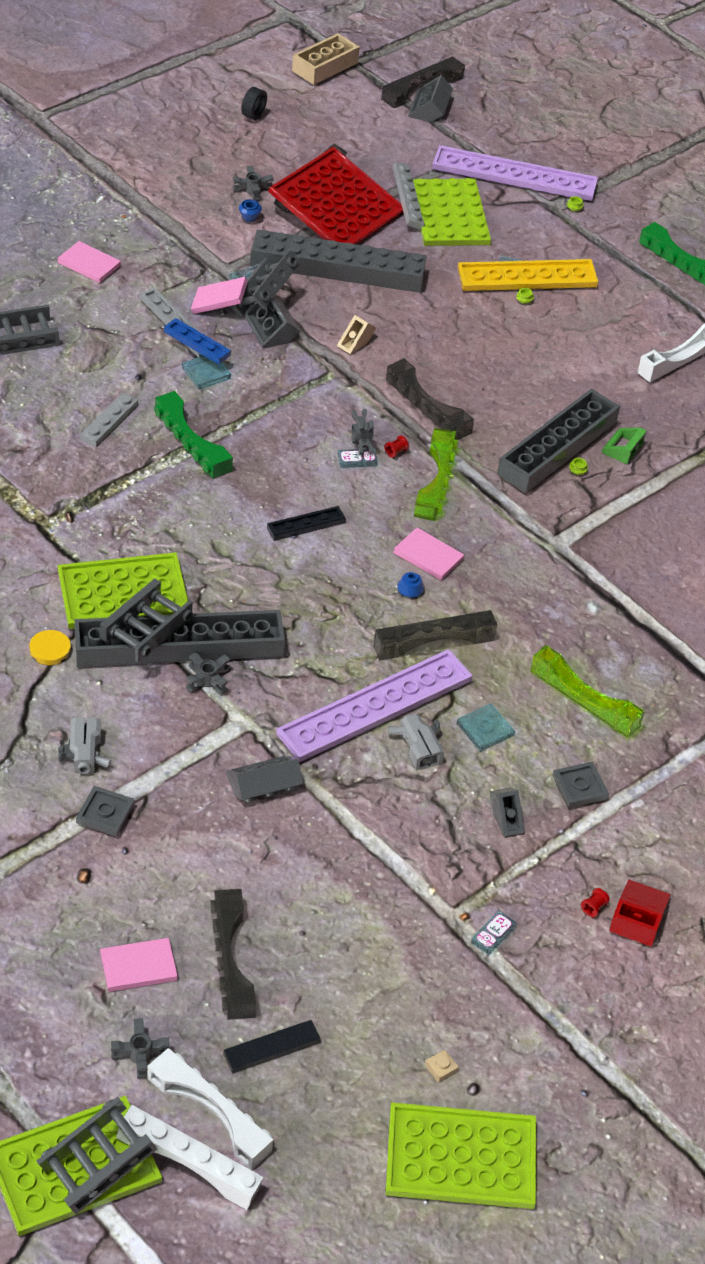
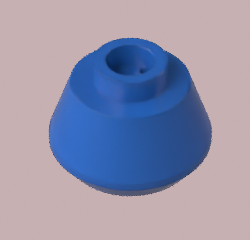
M247 199L239 205V211L243 219L251 222L258 218L262 211V206L256 200Z
M408 572L399 580L397 588L403 596L414 598L423 593L424 584L420 575Z

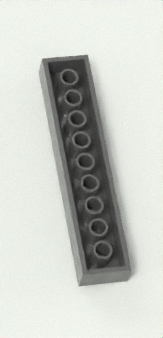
M258 229L256 231L251 248L250 267L257 268L266 257H269L274 264L278 263L286 252L291 250L301 263L293 272L294 274L421 293L427 255L291 235L282 232Z
M281 610L193 614L188 622L183 623L152 650L148 657H144L139 663L135 661V648L115 636L107 642L100 639V624L107 618L74 619L77 667L192 661L189 659V655L194 652L199 654L203 661L218 660L224 654L230 659L284 657L285 637ZM149 616L136 617L137 620L153 630L161 625ZM130 624L121 629L140 642L147 637V635Z

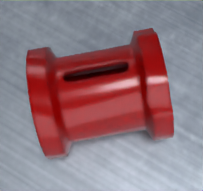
M400 435L396 440L384 444V449L390 458H394L401 451H407L409 443L404 436Z
M595 888L591 896L581 902V909L586 915L596 917L599 909L602 906H606L610 898L601 888Z

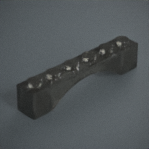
M452 56L384 85L381 100L392 108L399 107L406 103L407 98L412 92L440 75L448 83H454L463 79L465 64Z
M405 358L387 366V382L431 419L435 425L440 427L446 435L457 441L472 433L474 419L463 409L443 404L427 394L417 380L416 368Z
M488 610L375 629L373 646L379 661L398 658L417 646L437 640L461 639L474 644L495 641L498 624L492 611Z
M242 889L214 890V900H210L211 914L215 913V919H212L213 933L217 932L218 937L214 938L215 952L220 954L216 961L217 971H222V977H219V990L224 991L225 996L221 997L222 1011H226L227 1020L256 1018L254 985L238 969L230 948L232 937L243 921L244 904Z

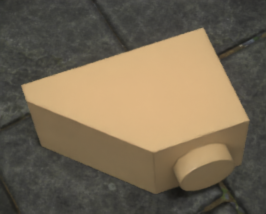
M354 315L337 346L352 355L369 342L376 327Z

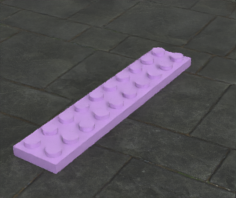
M441 145L438 147L432 169L500 182L502 184L564 195L566 197L577 196L585 201L593 200L598 177Z
M448 649L277 728L276 734L293 756L298 758L299 762H302L471 682L473 676Z

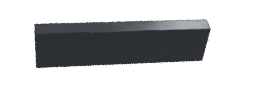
M335 506L267 523V530L273 541L345 524L346 518L340 507Z
M308 1020L224 1049L223 1055L233 1074L320 1043L321 1038L312 1020Z

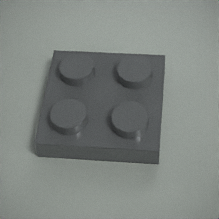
M593 761L553 771L552 776L568 808L607 800L609 797V792Z
M93 786L76 817V823L117 837L134 806V798Z

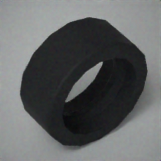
M251 87L242 101V115L257 120L266 107L267 93L257 87Z

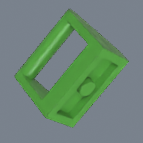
M619 428L603 447L602 453L628 465L644 444L647 430L642 428ZM621 437L629 440L626 446H614Z

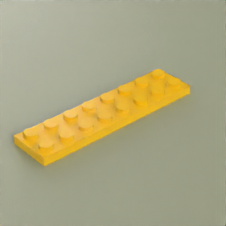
M592 259L458 262L457 266L463 291L513 290L521 288H589L598 286V279Z

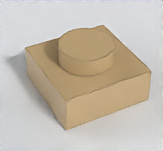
M446 1050L437 1053L425 1061V1066L438 1083L458 1072V1065Z

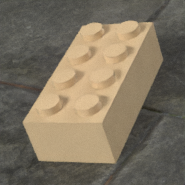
M337 33L293 54L292 71L315 85L357 64L360 47Z

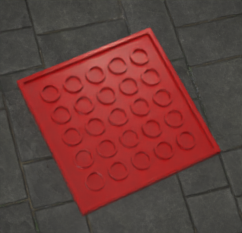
M334 146L275 183L268 190L272 196L324 240L358 245L404 213L400 202Z

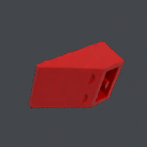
M628 879L614 912L609 932L652 947L671 894Z

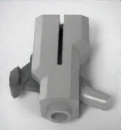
M409 714L401 719L400 727L389 726V735H402L410 747L409 757L416 770L426 769L428 764L430 767L443 763L444 751L437 739L441 725L439 720H435L433 725L430 726L423 723L419 714Z
M85 718L71 719L69 743L58 748V761L62 762L65 757L74 761V771L81 774L93 773L95 764L109 768L111 760L99 756L95 750V747L101 744V719L87 718V723H85Z

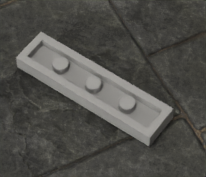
M122 393L80 434V440L97 447L138 406V399Z

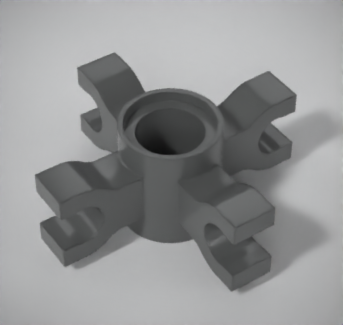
M246 166V178L233 177L234 184L238 183V185H233V191L245 189L248 194H252L253 200H260V188L269 189L273 184L268 182L274 180L273 175L261 177L259 173L254 172L253 166Z
M367 409L362 410L363 416H358L356 410H352V418L356 422L351 427L352 443L359 441L358 455L363 454L362 448L364 447L368 449L369 454H372L374 450L369 440H372L374 437L373 420H369L366 423Z
M196 652L189 655V659L192 660L189 663V667L198 673L186 678V681L190 683L186 685V689L192 693L202 685L203 687H214L220 695L226 693L227 688L225 685L228 684V681L218 674L230 670V666L227 665L230 662V658L224 654L215 662L213 660L203 661Z
M143 1018L134 1019V1035H132L129 1042L111 1041L112 1059H119L130 1056V1059L137 1066V1079L147 1078V1061H149L151 1055H161L170 1048L169 1037L151 1040L149 1035L144 1033Z

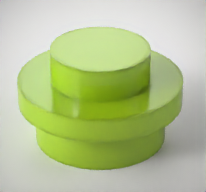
M573 196L568 200L567 207L572 211L583 209L584 203L582 198Z
M521 288L516 298L521 303L527 304L533 301L534 295L531 289Z
M575 458L570 463L569 469L576 475H583L588 471V465L586 460Z

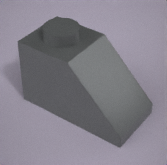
M508 787L490 791L493 814L502 835L506 837L525 833L519 790Z

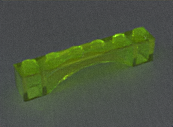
M434 428L429 454L437 465L438 473L432 482L418 491L414 510L415 518L436 521L438 514H442L444 503H441V501H445L447 490H444V488H448L450 478L447 475L451 476L453 465L450 463H454L455 452L453 450L456 451L458 446V440L455 439L456 431Z
M545 645L533 655L531 673L613 729L629 738L641 727L644 710L629 700L611 698L591 688L574 673L563 656L548 645Z

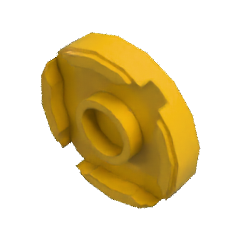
M41 631L31 638L29 643L30 655L40 664L57 665L61 663V660H66L71 652L70 640L60 631Z

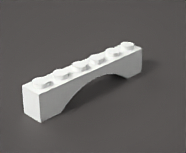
M705 323L690 339L677 348L665 352L653 350L641 356L638 374L647 381L652 382L705 354Z
M168 1048L147 1066V1079L164 1094L179 1095L197 1101L211 1110L222 1121L229 1133L234 1156L250 1170H253L272 1152L273 1138L267 1130L258 1127L250 1115L242 1113L233 1100L230 1098L226 1099L213 1083H208L203 1079L201 1073L196 1068H191L187 1065L180 1054L174 1053Z
M131 1105L124 1118L138 1137L147 1134L157 1147L154 1153L171 1158L195 1171L211 1183L226 1199L248 1210L259 1191L263 1176ZM118 1128L116 1138L130 1145L131 1143Z

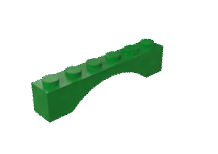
M656 222L641 230L640 244L705 285V260L692 256L678 247L669 236L668 230Z
M176 391L155 398V414L164 421L167 428H170L175 438L182 442L184 448L192 454L194 460L199 462L205 473H208L212 479L232 472L233 457L223 446L201 438L190 429L184 418V401Z

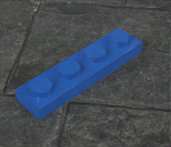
M177 318L164 326L166 334L218 365L231 356V350Z

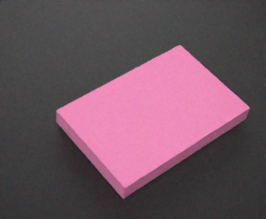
M80 241L58 257L59 264L98 283H101L121 266L120 260Z
M246 277L198 287L191 311L193 314L241 304L248 283Z
M419 528L414 529L394 548V554L441 581L464 560V554Z
M169 938L100 949L108 992L177 981L178 976Z

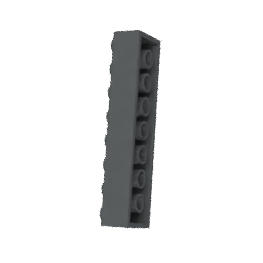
M590 389L500 457L497 475L521 491L529 492L616 424L620 406L595 390Z

